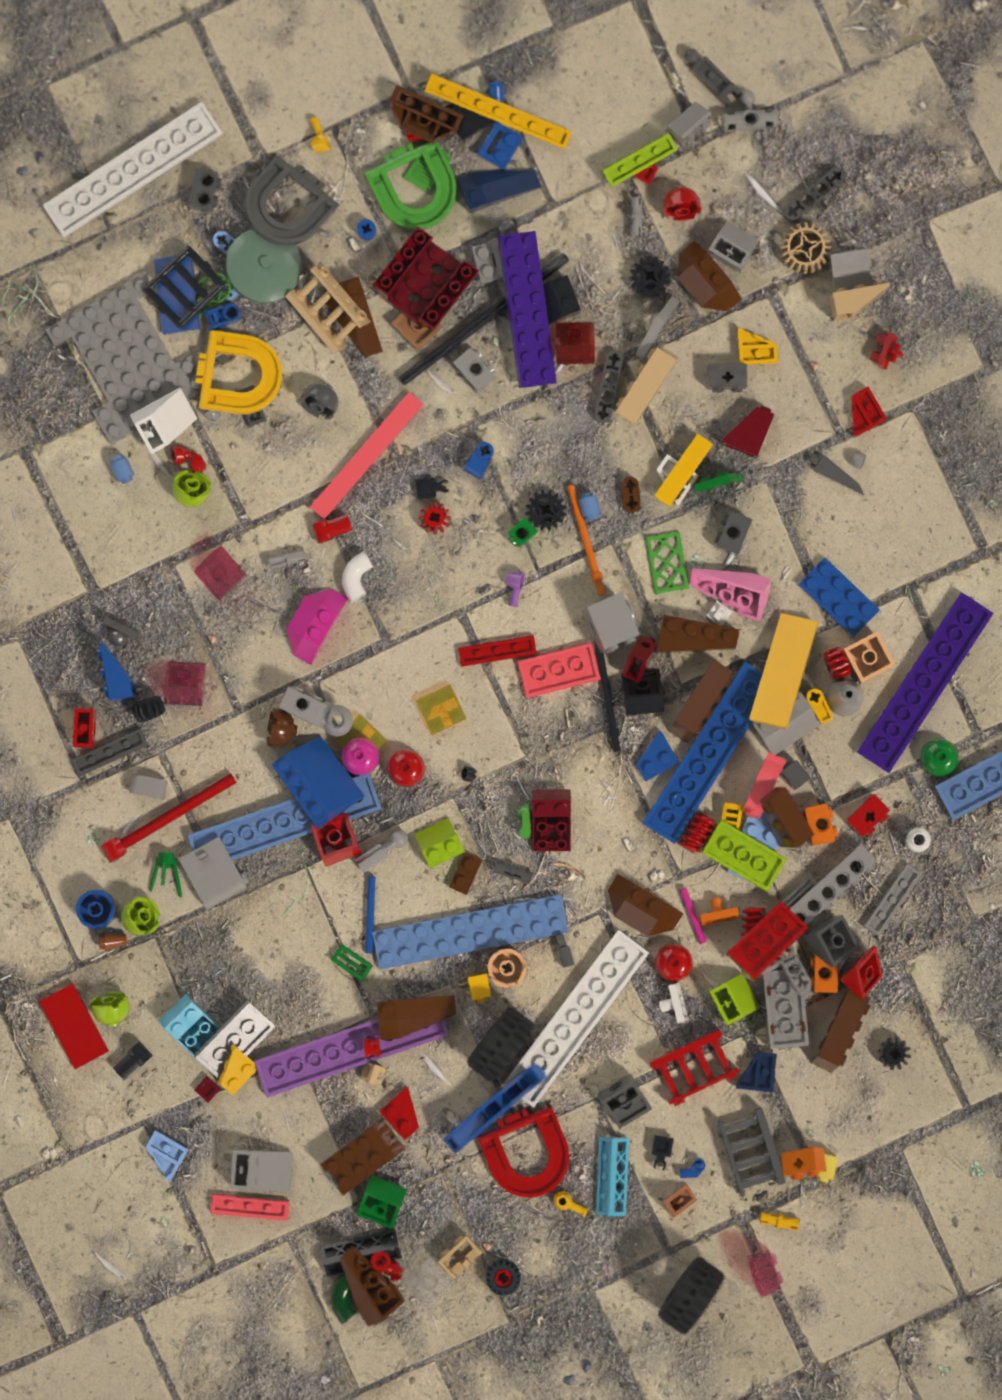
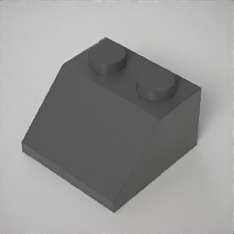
M843 914L827 918L803 935L811 952L831 967L836 966L860 949Z

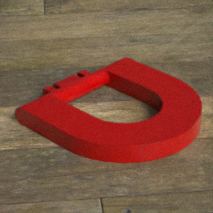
M552 1105L529 1115L525 1108L521 1110L523 1117L520 1116L519 1111L504 1117L506 1124L503 1123L501 1118L497 1120L500 1127L477 1136L494 1179L504 1190L513 1195L526 1198L542 1196L557 1187L567 1172L569 1149ZM537 1122L549 1152L548 1164L541 1173L535 1176H523L511 1167L499 1137Z

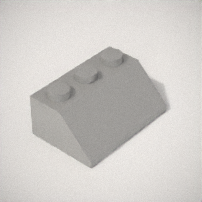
M800 692L797 694L787 729L757 722L753 723L752 727L768 751L776 755L821 724L813 709Z

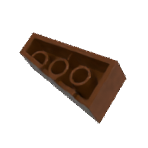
M664 615L656 654L735 650L740 629Z
M713 660L669 729V732L686 743L690 741L694 734L699 735L704 727L701 724L704 718L709 719L714 711L711 709L714 703L718 704L723 694L720 692L723 687L727 689L733 679L730 676L733 671Z
M850 989L845 992L834 1016L836 1017L831 1021L827 1029L828 1035L821 1041L818 1047L820 1052L816 1057H813L812 1064L830 1073L834 1072L839 1066L842 1067L847 1059L845 1055L847 1048L851 1049L855 1041L852 1037L855 1032H859L863 1022L860 1021L862 1015L866 1016L871 1006L868 1004L869 997L866 996L864 999H860Z

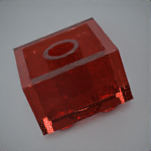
M594 322L556 323L557 364H595Z

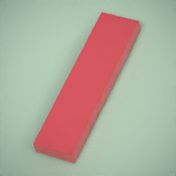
M212 1194L210 1214L288 1221L290 1201Z

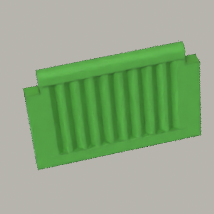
M442 149L448 163L450 164L452 159L448 157L449 153ZM423 156L416 158L404 176V179L422 191L426 189L431 191L436 184Z

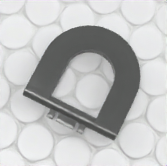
M279 155L270 162L251 184L246 196L245 212L250 226L261 238L276 245L291 246L303 243L313 237L339 208L340 204L321 190L325 186L322 181L316 185L319 181L316 176L308 170L302 174L305 170L302 165L296 170ZM287 176H290L314 195L317 200L296 222L280 223L269 215L266 209V201Z

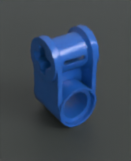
M232 303L207 310L203 313L207 318L209 331H216L237 323L242 317L241 310ZM236 309V316L229 318L227 315L228 311Z
M488 442L480 443L463 471L480 480L494 454L492 445ZM486 446L489 447L488 451L490 452V454H485L484 456H482V451L480 449L485 448Z

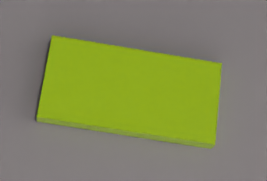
M723 820L719 821L701 852L766 892L769 891L787 858Z

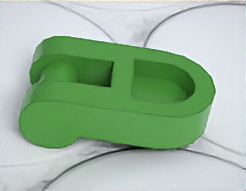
M522 804L521 808H518L519 820H522L523 824L519 834L522 838L529 839L532 836L530 804Z

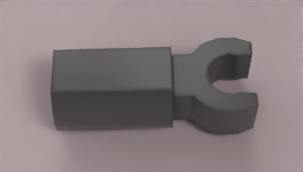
M556 935L560 948L558 953L563 968L575 965L570 947L566 945L564 935Z

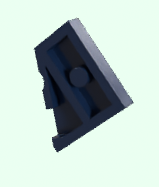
M757 1052L738 1081L736 1089L773 1092L777 1054Z

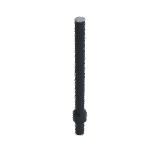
M594 640L609 724L608 735L612 741L613 752L621 751L618 737L620 736V731L616 725L604 652L600 653Z

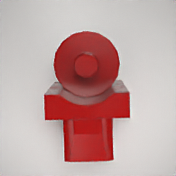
M894 333L878 334L876 344L883 346L882 351L873 350L870 356V360L884 370H887L889 362L895 363L897 357L903 358L904 353L899 351L901 345L896 343L898 338L894 336Z

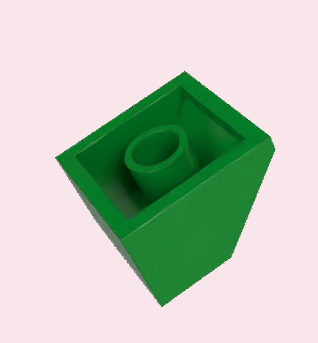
M371 1175L357 1216L393 1229L408 1189Z

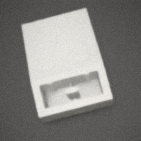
M181 388L130 414L134 425L151 454L169 445L197 419Z

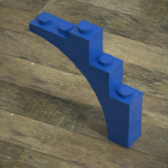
M536 1063L525 1068L443 1138L445 1143L456 1154L517 1101L547 1078L544 1069Z

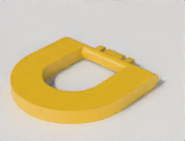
M215 330L209 331L206 354L199 353V359L205 361L198 360L196 376L203 378H196L195 381L196 384H202L199 408L243 415L252 414L267 407L277 396L282 382V367L275 351L266 342L253 336ZM216 353L247 357L255 361L262 373L259 385L255 389L243 393L211 388Z

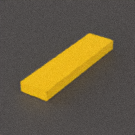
M697 434L654 497L670 507L713 444Z

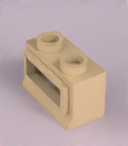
M460 1235L453 1242L455 1245L450 1250L446 1248L439 1254L441 1259L438 1260V1263L453 1280L478 1255L482 1254V1250L468 1235L464 1237ZM467 1242L473 1249L451 1268L446 1260Z

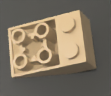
M877 281L873 283V286L868 287L865 284L854 286V289L851 290L846 288L836 289L829 299L833 321L855 317L888 290L890 283Z

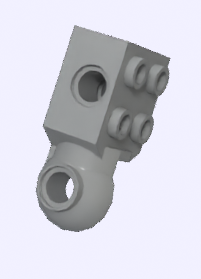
M297 686L287 688L278 707L279 709L324 729L325 732L332 736H343L352 728L353 716L345 706L333 705L327 701L322 703V698L311 694L309 697L305 695L306 691ZM301 700L307 701V707L305 709L298 708V704ZM335 715L342 717V723L338 726L332 724V718Z

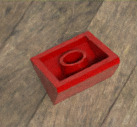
M872 946L863 953L840 979L860 999H864L883 977L877 947Z

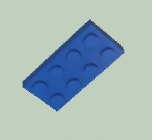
M825 557L798 584L804 592L853 638L880 611L874 603Z

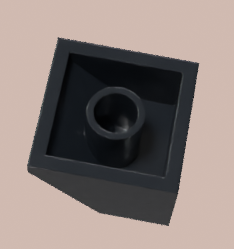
M568 274L543 284L549 325L581 314V309Z
M660 670L645 671L639 684L622 676L621 673L626 716L664 712Z

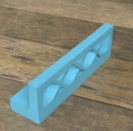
M599 1137L596 1215L626 1216L629 1138ZM618 1142H622L620 1153L617 1151ZM620 1162L621 1170L618 1173L617 1164ZM619 1181V1182H620V1190L617 1192V1191H616V1184H617V1182ZM618 1201L620 1203L619 1211L615 1212V1203Z

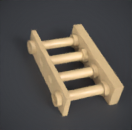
M321 263L310 269L315 276L302 290L298 287L290 291L285 297L333 354L347 346L344 338L356 325L361 328L371 321L367 318L366 313L356 305L334 279L329 269ZM321 282L327 291L313 305L307 298V295ZM333 296L339 303V306L325 319L319 312V309ZM345 311L352 320L337 333L331 324Z

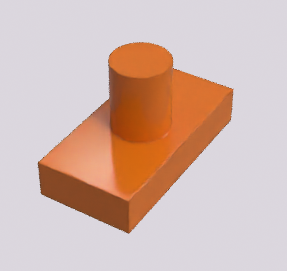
M714 898L710 900L712 912L700 915L701 927L738 920L739 910L738 907L724 910L722 899Z

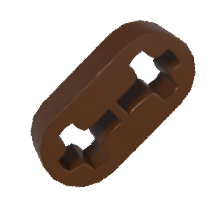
M626 477L622 482L623 507L626 512L631 514L636 513L640 508L639 483L634 477ZM628 481H632V484L636 485L632 489L633 494H629V489L625 487ZM632 496L633 502L637 503V506H634L633 510H631L630 507L626 505L630 501L629 497Z

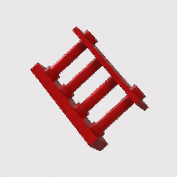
M720 1029L649 1062L653 1070L657 1068L661 1072L673 1097L668 1100L670 1105H680L685 1102L684 1098L723 1079L730 1081L737 1077L736 1073L740 1072L737 1067L731 1068L719 1043L721 1042L719 1038L723 1037ZM706 1044L713 1046L725 1072L714 1078L702 1052V1046ZM690 1052L693 1055L695 1054L707 1079V1082L699 1086L696 1085L685 1062V1055ZM673 1060L675 1063H678L690 1090L679 1094L667 1069V1063Z

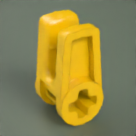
M819 689L807 691L805 699L813 709L819 723L824 724L832 720L833 715L823 693ZM811 693L818 694L817 702L810 701Z

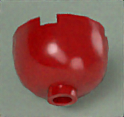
M677 186L669 191L664 198V216L668 219L669 216L674 217V221L694 219L695 214H701L699 196L690 188Z
M402 749L390 757L387 772L395 784L401 787H411L417 785L422 780L425 774V763L417 752L411 749Z
M676 943L667 944L656 954L655 968L658 974L665 980L672 982L681 981L692 971V955L683 945Z

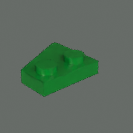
M728 471L718 473L717 478H702L700 483L694 486L696 492H705L727 486V484L733 482L739 483L744 481L742 474H728Z

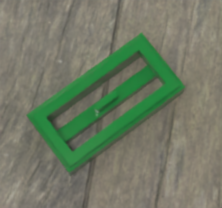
M341 944L331 961L362 982L373 967V965L343 944ZM344 950L345 952L353 956L355 959L366 965L367 969L365 970L364 968L356 964L354 961L343 955L341 951ZM338 956L361 971L363 975L360 976L336 958Z

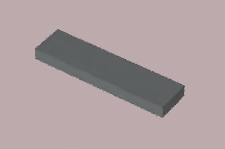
M138 728L71 759V762L78 777H81L149 746L142 729Z

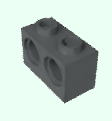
M195 168L189 200L190 209L213 213V208H217L218 197H216L217 189L220 190L222 178H219L218 172ZM205 178H212L213 182L211 185L205 186L203 185V180ZM203 196L209 197V201L206 204L199 203V200Z

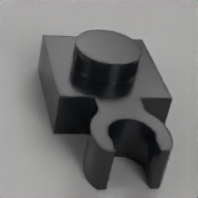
M435 478L415 480L417 499L435 498L438 491L442 493L449 492V489L444 490L441 488L443 483H448V480H442L439 483H435Z
M654 1135L652 1155H657L653 1163L654 1169H656L657 1162H662V1170H665V1157L671 1158L674 1138Z

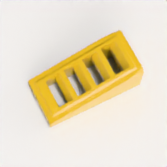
M724 802L721 820L729 825H734L739 830L743 805ZM727 809L738 810V813H727ZM726 817L737 818L736 822L725 819Z

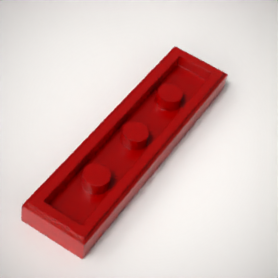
M534 635L458 648L461 667L537 655Z

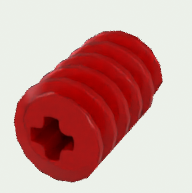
M699 812L701 816L694 815L697 823L690 822L693 829H686L689 836H682L685 843L678 842V845L693 854L694 852L701 853V849L698 846H705L702 839H709L706 832L713 833L710 825L717 826L714 820Z
M748 907L742 910V913L747 914L746 917L742 918V921L747 922V924L742 925L741 928L747 931L741 933V936L744 937L765 916L761 912L767 910V908Z

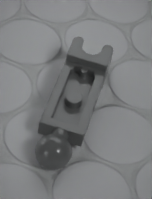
M692 48L686 50L684 59L688 63L695 64L691 69L694 74L726 107H729L731 100L727 95L733 94L739 97L741 90L706 56L700 60L697 50Z

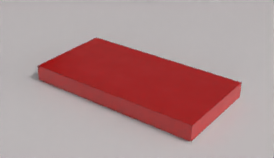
M780 901L726 955L755 981L809 927Z
M74 983L39 1001L75 1070L109 1052Z

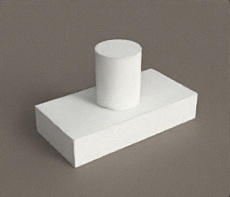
M680 982L668 985L671 999L659 1001L661 1012L674 1010L677 1023L689 1020Z

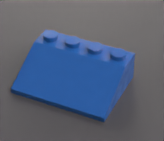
M321 736L286 753L271 764L317 830L364 797L362 791Z

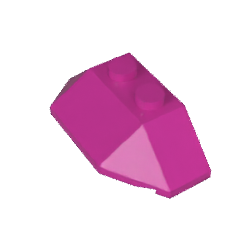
M333 589L304 597L287 627L294 656L310 665L313 663L348 600L347 597Z

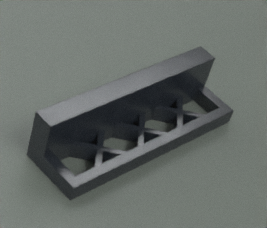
M395 1228L320 1247L323 1266L327 1276L344 1272L340 1257L349 1246L356 1247L369 1260L370 1265L372 1256L377 1252L387 1253L390 1260L402 1258ZM393 1236L394 1242H382L385 1237ZM366 1242H374V1245L372 1247H364V1244ZM333 1250L337 1252L335 1256L326 1258L325 1252Z

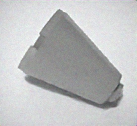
M843 678L835 680L829 685L825 700L829 709L835 714L850 716L861 708L864 701V693L856 681ZM846 692L849 693L850 698H847V697L845 696V693H846Z

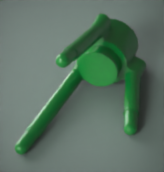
M158 852L149 891L153 890L159 865L162 868V886L165 884L166 869H171L172 865L178 896L182 897L177 858H174V853Z

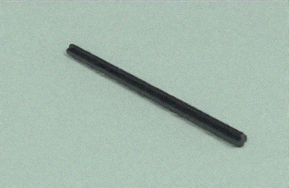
M560 254L541 269L543 281L568 263L569 259L566 254ZM506 296L400 375V382L403 385H407L506 310Z

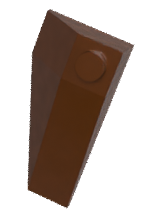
M359 276L340 282L339 285L356 305L366 313L367 318L371 321L361 328L356 325L348 334L365 358L382 353L383 350ZM333 296L327 301L329 310L332 313L339 306V303ZM345 311L337 318L342 328L352 320Z
M455 995L378 1001L380 1039H400L456 1015Z

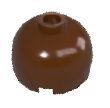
M272 708L267 728L271 736L267 737V746H286L291 741L292 736L297 735L298 725H294V718L289 712Z

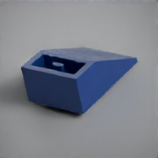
M100 643V648L97 651L99 660L103 661L104 666L101 667V674L107 683V686H104L106 698L108 697L112 702L136 699L132 677L108 646Z

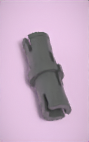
M496 861L493 873L507 876L510 880L516 879L530 884L533 872L517 868V865L511 866Z

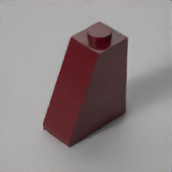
M761 406V408L756 407L723 438L721 445L757 458L774 413H771L772 410L765 406Z

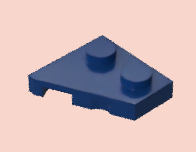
M662 731L656 734L636 765L645 781L679 763Z

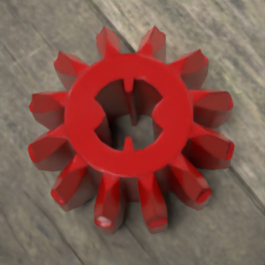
M433 502V508L426 504L428 511L420 510L425 515L419 517L420 521H425L420 525L421 528L428 525L427 533L431 531V528H433L434 535H437L438 528L443 533L442 525L445 527L450 526L445 521L451 520V516H444L449 513V509L442 511L444 508L442 503L439 508H437L436 502ZM432 514H434L435 516H440V518H438L439 521L437 523L435 521H430V519H432Z
M831 648L823 654L825 665L834 680L843 679L851 674V666L842 648Z

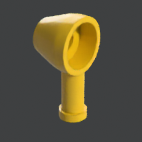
M312 118L310 123L316 133V137L310 142L315 153L331 150L330 143L319 123V118Z
M559 1191L554 1195L553 1204L557 1209L567 1210L569 1208L585 1217L588 1208L573 1202L572 1196L568 1192ZM565 1198L566 1204L561 1205L559 1199Z

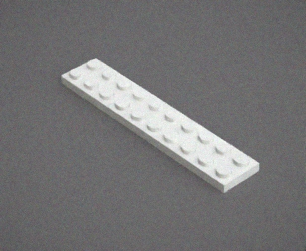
M200 102L43 204V207L65 238L222 136L223 133L204 104Z
M618 930L503 1085L505 1086L516 1075L533 1063L541 1066L547 1078L521 1098L534 1108L649 952Z

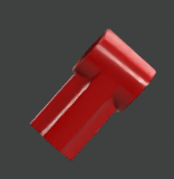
M348 515L330 521H320L312 525L318 544L332 540L335 536L353 531Z

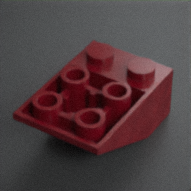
M571 789L532 790V851H571Z

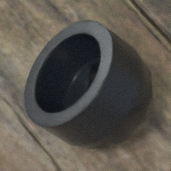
M464 766L461 772L462 780L474 781L477 778L475 775L477 770L471 766Z

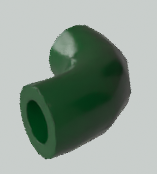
M345 1272L334 1283L331 1293L332 1310L342 1325L357 1313L350 1303L351 1289Z

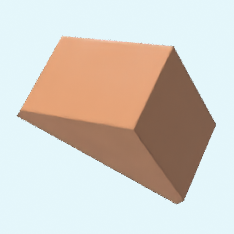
M687 1184L662 1199L672 1218L678 1216L697 1201Z

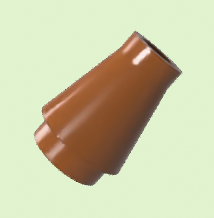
M107 932L99 934L100 950L105 949V951L127 945L126 934Z

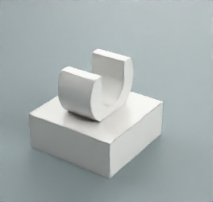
M716 601L706 617L716 625L723 626L732 611Z

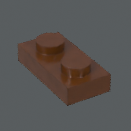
M465 852L449 887L467 895L483 860Z

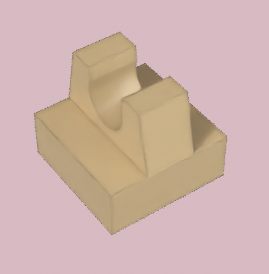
M369 1062L365 1064L360 1079L373 1085L382 1084V1080L378 1079V1075L380 1072L385 1073L386 1069Z

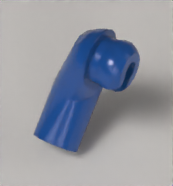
M697 1158L690 1168H681L680 1178L699 1177L705 1169L704 1160Z

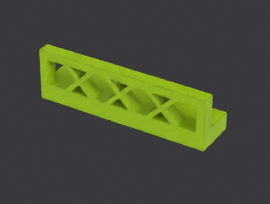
M665 133L602 168L600 172L605 176L610 187H613L678 151L670 134Z

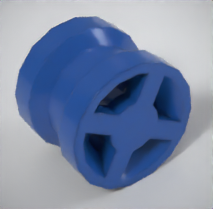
M364 219L359 222L357 226L359 237L368 241L376 236V225L373 221Z

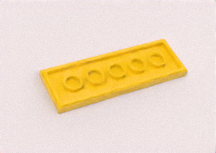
M781 613L750 714V721L783 729L788 728L818 627V621Z

